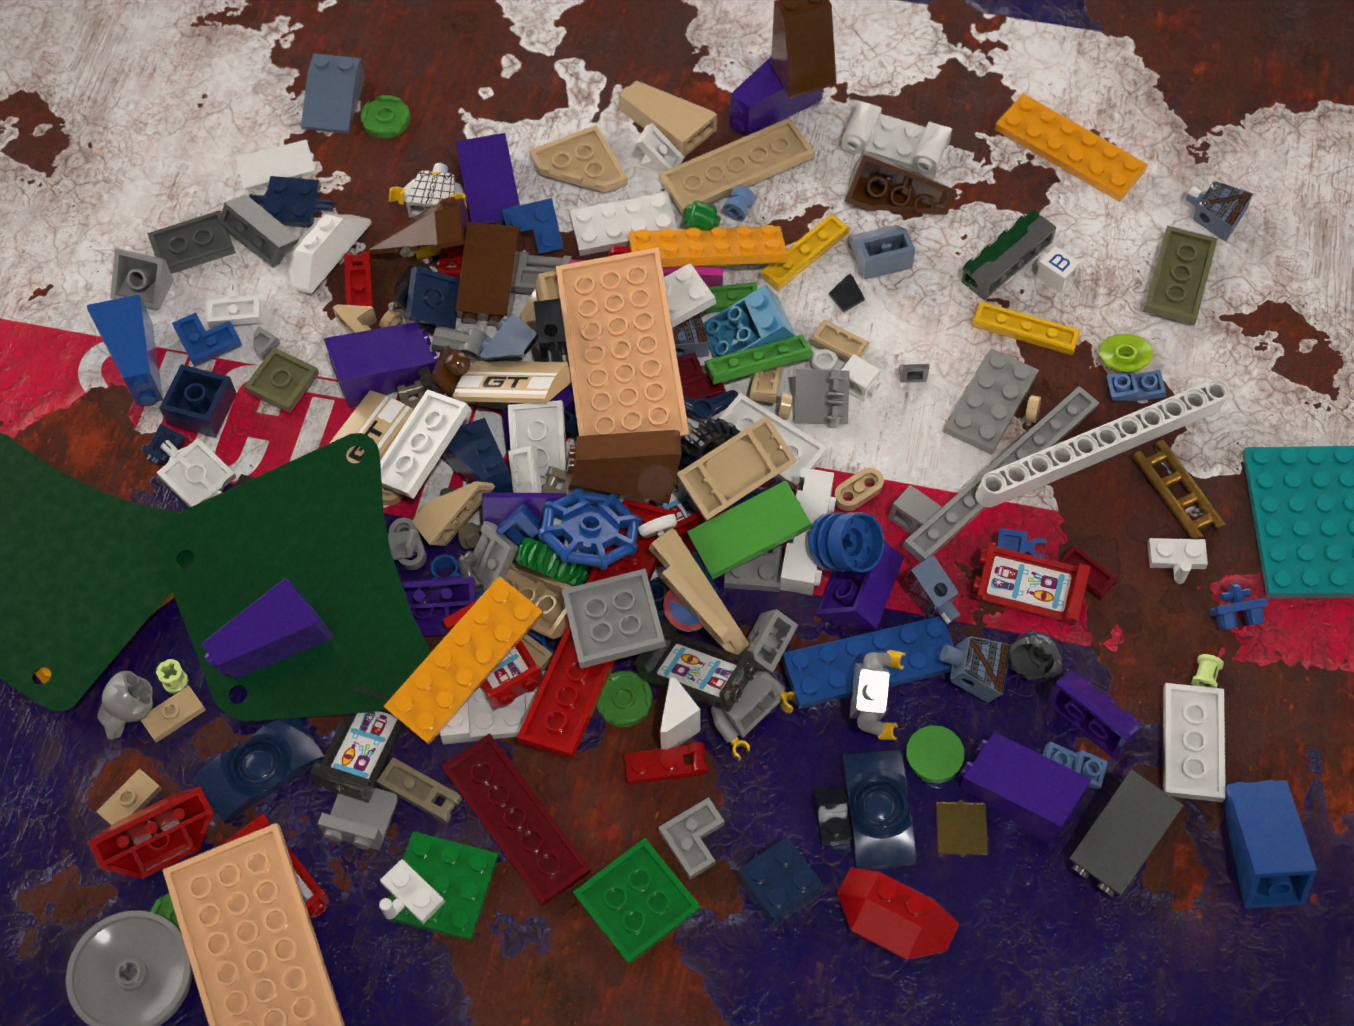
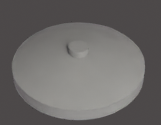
M137 910L111 915L91 927L75 946L66 971L67 994L77 1015L89 1026H160L166 1022L182 1005L190 989L193 977V970L182 933L166 918L152 912Z

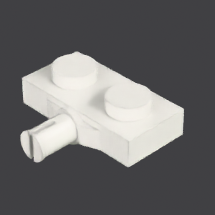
M232 282L228 284L229 296L221 299L207 300V324L209 327H216L228 321L232 325L261 323L260 297L239 295L240 285L237 282H234V286Z

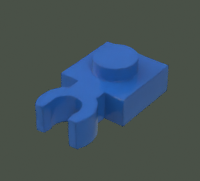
M1000 528L997 547L1044 558L1045 554L1036 553L1034 546L1037 544L1046 545L1047 540L1035 538L1032 541H1028V532Z

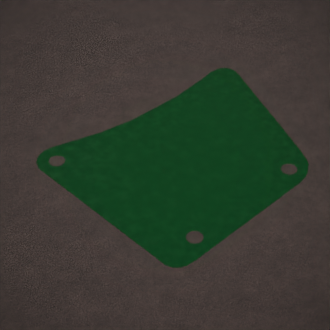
M1 432L0 679L40 705L52 711H64L73 707L172 591L156 550L154 532L157 525L163 519L179 512L140 505L106 494L51 467L22 447L10 436ZM188 550L182 551L177 556V564L181 568L190 567L195 560L193 552ZM41 667L48 668L51 671L49 681L39 685L34 683L32 679L33 673Z
M362 433L349 434L165 518L156 527L154 532L156 550L212 696L219 708L234 719L241 721H264L386 710L384 705L431 653L413 617L391 554L383 511L380 452L376 442L368 435ZM353 446H359L364 450V458L359 463H351L347 459V451ZM185 550L193 552L195 556L194 563L188 568H181L177 564L179 553ZM285 578L305 597L334 635L325 642L236 680L228 673L223 676L217 668L214 669L204 657L207 651L201 644ZM237 685L244 686L248 693L246 700L240 704H234L229 699L230 690Z

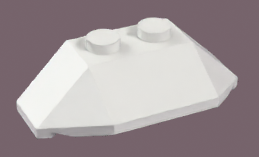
M325 214L316 220L285 255L292 287L295 290L312 294L342 259L344 253H347L370 226L371 220L355 215Z

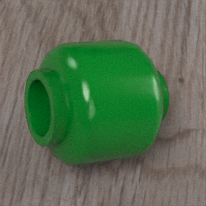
M696 200L691 205L687 204L682 224H685V229L698 228L710 231L714 227H719L721 217L717 216L716 206Z

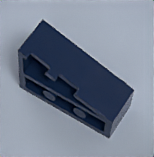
M482 418L460 426L440 458L444 462L447 461L451 464L454 471L458 475L462 474L469 484L476 481L493 483L495 488L491 493H513L509 470L486 419Z

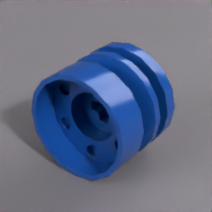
M863 512L823 514L814 521L808 538L809 553L814 563L823 570L833 572L870 571L879 563L885 544L883 530L879 522L872 515Z

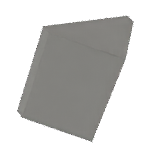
M116 248L110 299L140 294L145 307L159 310L174 281L166 260Z

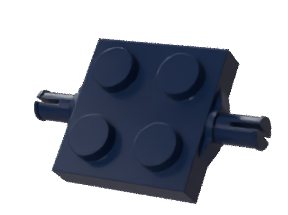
M270 176L268 189L264 195L249 194L252 200L258 205H263V209L280 223L291 227L310 228L319 210L333 212L335 206L334 201L320 200L321 183L319 180Z

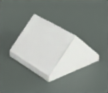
M672 677L669 680L660 730L661 749L678 747L700 732V708L679 681Z

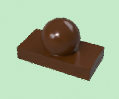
M449 346L441 351L431 379L446 394H452L461 376L470 370L471 364L468 355L462 351H453Z

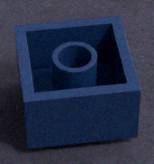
M181 364L159 409L168 425L216 437L237 393L229 376Z
M788 837L738 870L737 881L772 929L822 895V882Z

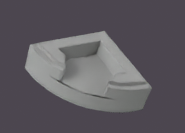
M261 327L256 329L253 336V346L257 356L263 361L273 347L277 348L280 345V341Z

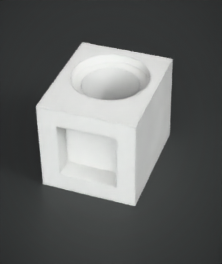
M855 354L841 369L850 371L849 394L863 402L870 394L873 396L881 385L879 381L880 369Z

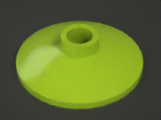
M1117 334L1108 337L1102 342L1099 348V356L1101 361L1111 369L1121 372H1134L1150 364L1153 358V349L1150 343L1142 337L1133 334Z

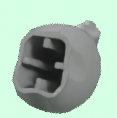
M121 671L114 675L103 690L98 720L105 727L107 738L110 740L121 737L126 722L140 721L152 709V686L146 679L135 675L131 671Z

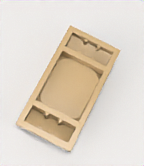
M766 415L678 472L676 476L707 521L796 463L797 460Z

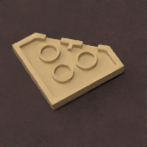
M597 125L529 150L530 158L540 175L604 193L628 184L626 174Z

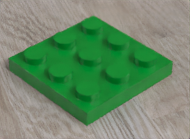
M412 832L403 860L444 899L445 903L424 924L406 907L393 919H387L386 917L385 919L472 942L499 859L498 853ZM391 894L390 900L393 902L396 898Z
M646 838L642 839L573 891L574 897L628 966L701 910V906Z

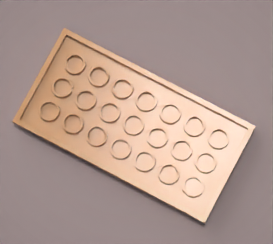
M659 247L556 266L579 436L679 430L680 439L685 440L683 435H689L690 433Z
M275 823L163 869L209 1026H345L279 824Z

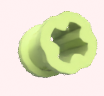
M1199 655L1197 659L1199 664L1198 670L1191 684L1193 686L1217 688L1218 683L1216 679L1219 670L1223 668L1224 662L1214 655Z
M168 659L159 664L156 674L167 692L176 694L188 686V676L178 661Z

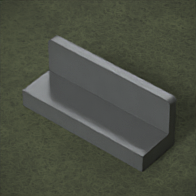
M243 195L224 203L219 223L272 267L280 264L285 248L298 242V236L249 196Z

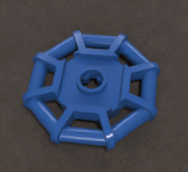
M576 488L574 492L554 502L548 501L543 506L544 515L541 529L538 531V537L540 541L546 542L561 557L562 563L568 564L571 562L596 566L602 570L607 569V565L627 555H634L638 550V527L642 524L641 518L638 515H634L618 499V495L614 493L605 495L582 491L581 488ZM590 504H597L598 507L590 506ZM554 518L562 519V524L553 525ZM585 525H588V526H590V527H591V526H596V527L593 528V529H591V528L585 527ZM619 528H627V535L619 534ZM563 536L569 542L568 547L557 537ZM614 544L619 546L608 553L604 551V549Z

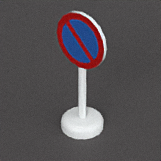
M675 514L665 515L638 527L641 536L645 538L656 535L660 537L664 532L677 525V519ZM669 589L663 603L664 614L669 623L677 629L687 632L702 628L701 623Z

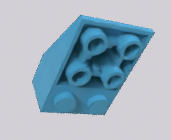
M766 285L703 323L709 341V348L714 358L796 336L778 296Z

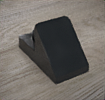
M843 786L813 789L822 847L852 843L848 817L849 802Z

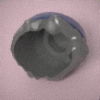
M1038 631L1025 632L1018 636L1015 642L1011 644L1009 652L1011 670L1021 674L1023 678L1027 680L1047 679L1062 673L1063 649L1059 642L1050 635Z

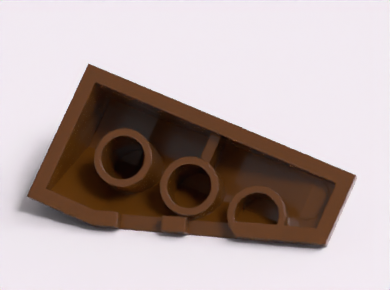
M862 150L844 201L870 211L887 210L892 212L908 211L948 214L957 190L885 158Z
M455 197L442 199L440 203L374 240L369 248V253H395L404 247H409L410 251H418L425 245H430L431 250L463 245L466 237L467 222H470L464 199H455Z

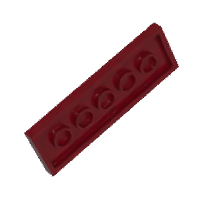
M490 733L441 766L443 772L542 907L591 873L590 866Z

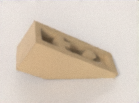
M476 481L422 505L418 510V514L411 522L429 545L446 546L482 504L483 493H491L495 486L493 483Z

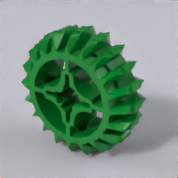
M523 538L521 544L518 545L519 548L514 559L519 565L573 587L586 582L589 575V565L571 562L568 564L562 563L561 557L549 545L532 538Z

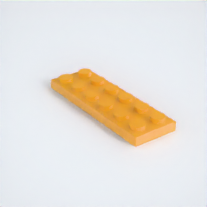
M1024 93L995 125V130L1119 202L1146 172L1148 164Z
M780 226L714 227L710 231L698 228L686 230L663 229L658 231L642 229L629 232L630 251L635 252L659 247L662 267L686 266L689 263L692 266L787 262L788 253Z
M499 576L384 705L385 709L429 745L541 618L543 611Z

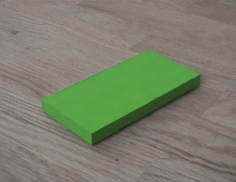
M785 480L687 531L713 580L811 529L812 524Z

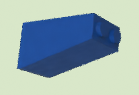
M140 294L87 305V310L136 405H151L155 402L163 401L153 323Z
M1287 780L1227 784L1223 807L1244 908L1305 905L1317 868Z

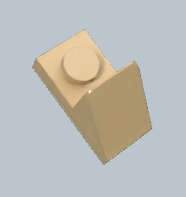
M337 304L333 307L337 322L348 334L371 330L370 326L377 321L374 308L370 306Z

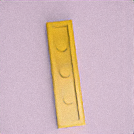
M830 214L787 249L786 263H770L760 271V277L775 290H781L847 236L850 228L833 214Z
M982 301L979 302L972 323V327L1072 356L1081 331L1080 329Z

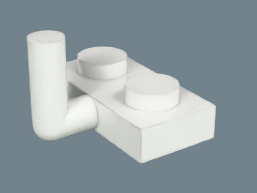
M1149 538L1147 543L1149 567L1173 568L1174 580L1177 584L1185 582L1191 569H1206L1208 561L1205 539Z
M403 859L380 879L381 884L396 898L393 902L388 898L380 901V908L387 919H393L406 907L424 924L445 903L444 899Z

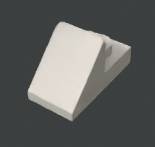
M653 123L646 125L636 142L645 153L640 164L658 172H664L680 165L684 156Z

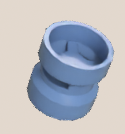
M738 185L732 190L731 198L725 202L723 211L732 220L743 221L748 214V208H751L756 201V196L749 188Z

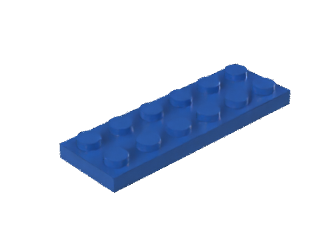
M941 616L784 652L781 660L798 709L852 696L855 663L863 664L864 657L868 653L887 652L888 650L905 653V656H902L900 660V665H904L902 670L885 667L890 674L888 687L950 673L952 665L941 661L940 654L946 644L955 646L945 621Z

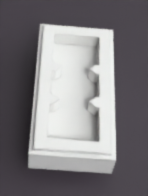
M531 445L508 451L513 493H542L537 447Z

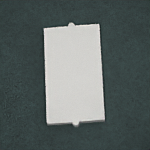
M307 140L236 157L239 169L237 174L238 177H241L244 191L267 186L270 176L300 178L316 174L313 164L314 155L310 153Z

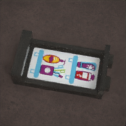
M664 619L661 623V629L666 647L639 655L635 664L640 678L668 689L670 677L676 678L691 698L730 712L733 705L740 701L743 690L748 682L752 681L756 676L757 665L753 652L747 650L742 657L677 633L676 628L668 620Z
M355 685L353 691L386 701L390 699L388 696ZM388 710L346 714L322 763L315 762L311 770L314 786L369 803L377 786V780L383 773L405 725Z

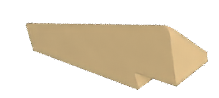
M671 528L656 539L648 548L666 568L659 578L726 653L734 659L749 645V642L676 530Z

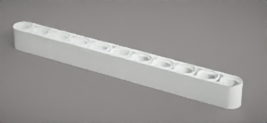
M1210 380L988 472L983 476L975 493V498L984 507L997 506L1213 415L1220 410L1230 394V389L1221 380Z

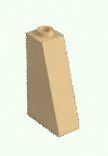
M635 81L629 87H625L619 94L620 111L643 128L653 123L684 157L717 130V114L715 112L639 81Z

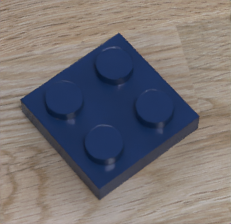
M421 267L411 268L405 319L435 327L441 326L455 329L457 319L455 310L460 278Z

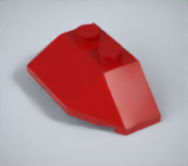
M201 786L172 794L117 821L90 839L88 844L101 869L144 879L198 852L214 812Z
M850 868L837 892L838 900L851 932L906 961L946 952L959 926V923L935 900L880 872Z

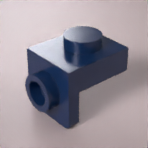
M160 424L148 447L143 445L141 450L148 453L146 459L161 466L162 462L168 463L170 456L161 449L162 443L166 445L165 441L169 440L180 450L187 437Z

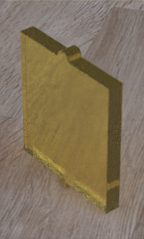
M959 800L958 803L936 802L938 854H960L961 857H965L966 854L987 855L986 803H964L963 800Z

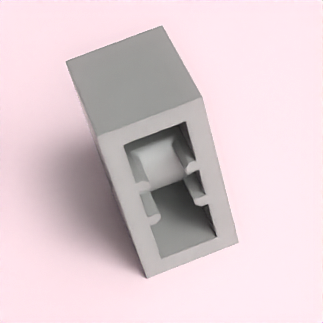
M777 609L761 613L747 638L749 645L738 654L735 661L749 671L773 673L798 624Z

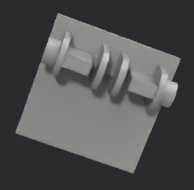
M796 369L795 423L848 424L850 371Z

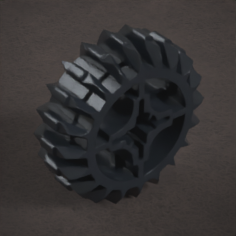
M708 418L706 423L699 421L698 428L691 427V433L683 435L685 442L681 444V459L678 469L680 471L741 431L731 422L720 418L716 420Z

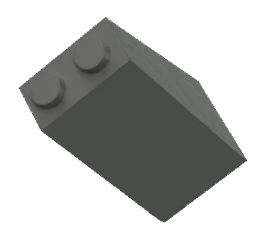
M1131 770L1070 857L1069 861L1074 864L1071 869L1085 879L1089 875L1099 882L1097 887L1110 897H1113L1114 894L1121 897L1175 820L1183 804Z

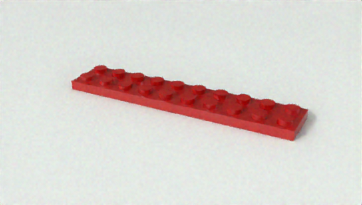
M626 498L622 502L634 515H638L641 518V525L670 514H675L677 519L676 511ZM619 528L618 533L626 536L627 528ZM638 531L637 552L634 555H627L607 565V569L600 570L599 567L594 566L586 583L641 569H646L650 582L659 560L648 548L659 538L658 535L645 538ZM614 544L604 549V551L608 553L619 546ZM568 623L517 739L521 744L574 759L616 660L580 668L570 623Z

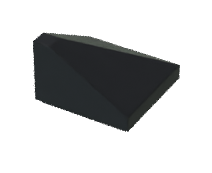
M851 274L847 275L829 292V296L843 313L865 301L860 288Z

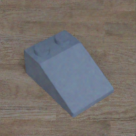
M313 53L307 74L301 120L302 129L343 134L350 133L365 80L361 58Z

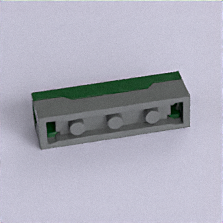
M1034 209L1026 216H1020L1011 229H1005L992 245L987 244L979 256L975 259L971 258L966 262L963 267L962 283L980 298L986 300L1053 242L1057 227L1042 215L1040 216Z

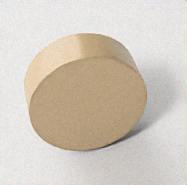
M781 393L777 416L784 420H787L790 415L792 394Z
M1033 395L1029 397L1025 415L1026 422L1037 423L1041 397Z

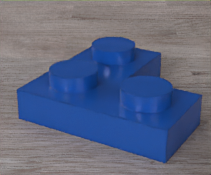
M552 198L502 209L505 225L518 226L520 232L533 230L538 254L563 248Z
M195 312L172 323L194 367L242 346L241 340L230 321L205 331Z

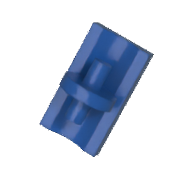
M1237 582L1230 583L1228 585V592L1220 593V598L1222 601L1230 600L1231 604L1209 608L1210 617L1216 616L1220 631L1238 628L1236 612L1243 611L1246 626L1264 623L1262 607L1268 606L1267 598L1243 601V598L1250 597L1249 588L1241 589Z

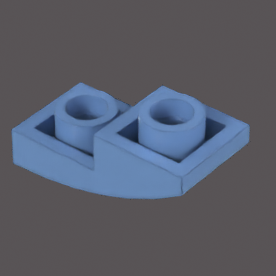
M1161 370L1134 375V372H1119L1107 375L1112 400L1142 401L1166 397Z
M1051 741L1045 744L1043 756L1092 780L1089 785L1090 788H1101L1108 761L1083 750L1075 753Z

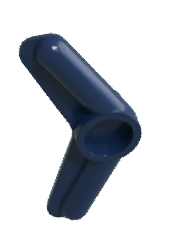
M730 390L709 399L700 398L697 400L684 396L686 413L693 416L697 422H705L708 418L728 408L738 396V393L735 390Z

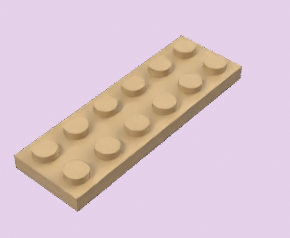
M787 118L659 173V180L683 215L687 204L691 205L693 201L712 203L730 195L735 186L749 187L813 159L814 151L791 118Z

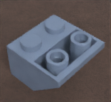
M892 225L848 236L849 244L863 279L913 267L915 247L907 229L901 226Z
M513 313L509 318L505 315L496 326L498 331L493 338L488 336L479 347L481 351L479 356L483 361L523 359L538 340V333Z

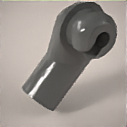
M468 551L465 555H460L458 559L461 576L475 577L476 594L484 589V584L471 568L477 564L478 559L472 551Z

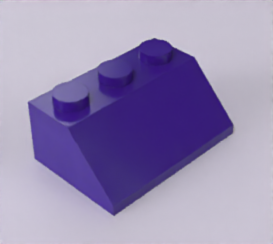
M483 493V522L489 521L498 526L502 520L524 503L542 523L544 515L543 506L548 501L554 502L567 494ZM504 532L503 534H504L509 540H511V539L508 537V535ZM538 534L532 538L540 542ZM563 536L557 537L564 544L565 538Z
M885 541L883 555L879 563L870 571H832L815 615L821 619L856 631L877 629L904 558Z
M1074 671L1066 674L1055 683L1047 703L1049 708L1115 760L1134 741L1142 728V725L1132 713L1123 711L1109 695L1100 693L1086 677L1078 675Z

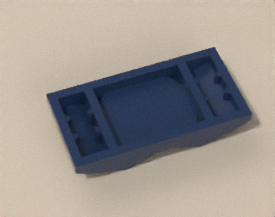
M299 718L277 719L262 726L249 740L241 745L220 753L194 777L224 824H226L326 758Z
M901 750L843 754L842 761L849 802L848 809L856 868L866 869L915 865L916 854L913 823L909 810L906 774Z

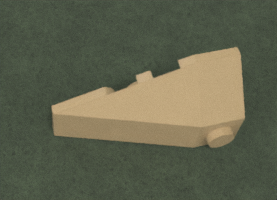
M512 562L504 580L543 611V615L531 629L552 639L563 636L569 619L562 589L573 586Z

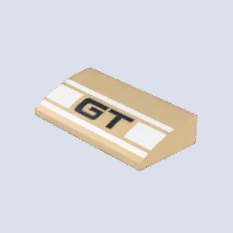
M475 361L470 366V370L460 379L454 391L453 399L464 402L546 404L571 383L568 362Z
M370 390L330 443L352 433L368 435L376 442L381 461L414 409L391 397ZM359 446L351 447L346 454L348 461L351 463H359L365 455L363 448Z

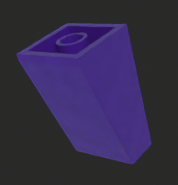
M770 57L730 94L729 126L736 133L748 136L818 103L823 99V89L790 99L771 64Z
M506 133L456 141L471 222L505 225L502 209L520 205Z
M418 322L324 339L332 368L349 409L358 406L370 390L383 395H389L397 392L396 386L403 384L405 386L415 384L414 381L421 379L423 382L430 380L438 360L436 351H430L428 347L431 345V341L427 331H421Z
M285 578L201 644L207 651L204 657L214 669L217 668L223 676L228 673L236 680L325 642L334 635L305 597Z
M994 732L989 740L984 738L975 752L978 754V757L974 763L968 761L960 773V776L963 777L960 788L1052 847L1083 799L1092 780Z

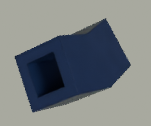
M564 409L565 430L574 436H579L576 415Z

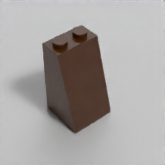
M829 0L774 1L771 64L790 99L836 85L832 4Z
M467 222L455 310L462 321L477 323V320L497 326L505 315L508 318L512 315L516 295L514 286L520 254L524 252L525 247L518 226Z
M663 430L577 436L575 446L570 445L567 458V474H571V485L669 504L681 459L680 431Z

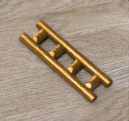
M1160 440L1155 444L1159 452L1145 457L1142 451H1138L1132 456L1192 539H1202L1204 536L1200 529L1210 524H1213L1217 531L1226 526L1219 513L1164 440ZM1166 461L1174 473L1161 478L1153 466ZM1181 481L1189 494L1176 499L1168 487ZM1197 503L1205 515L1192 521L1184 508Z

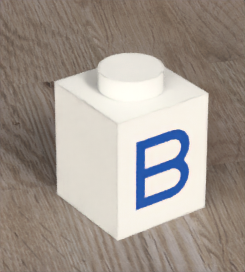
M1055 246L1049 253L1044 252L1038 259L1037 265L1039 267L1036 277L1062 293L1076 278L1080 262Z

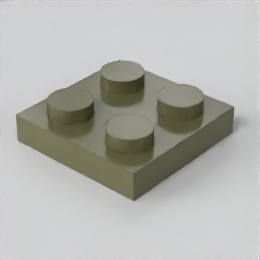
M273 347L244 388L247 393L291 413L316 379L319 371L317 367Z

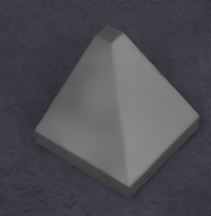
M929 364L899 365L900 382H926Z

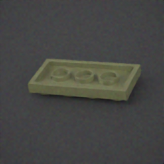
M1167 225L1143 312L1195 325L1218 238Z

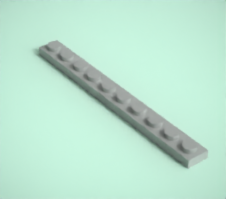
M1080 386L1077 387L904 541L903 547L920 562L936 554L987 508L980 505L975 498V493L985 474L1058 444L1098 407L1099 402Z

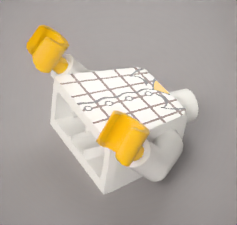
M436 163L433 171L422 170L418 172L416 179L410 181L404 188L391 187L389 191V202L399 201V204L404 205L406 201L409 217L419 215L448 197H455V199L463 198L467 209V198L461 184L455 182V176L452 173H448V167L442 163Z

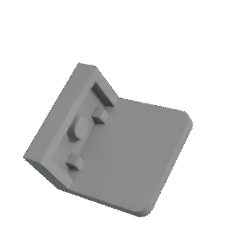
M345 781L340 787L331 814L322 813L318 825L324 837L335 842H341L342 840L352 843L361 849L368 850L371 848L380 851L395 811L398 797L392 792Z

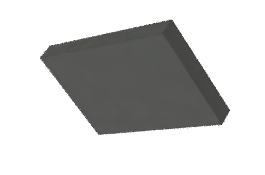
M221 210L147 233L155 257L166 260L171 274L235 254L236 252L228 230L219 223Z

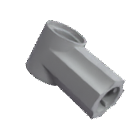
M439 326L433 334L432 346L433 349L440 351L447 346L453 351H462L468 355L470 363L481 360L479 347L488 336L485 332L475 328H470L464 332Z

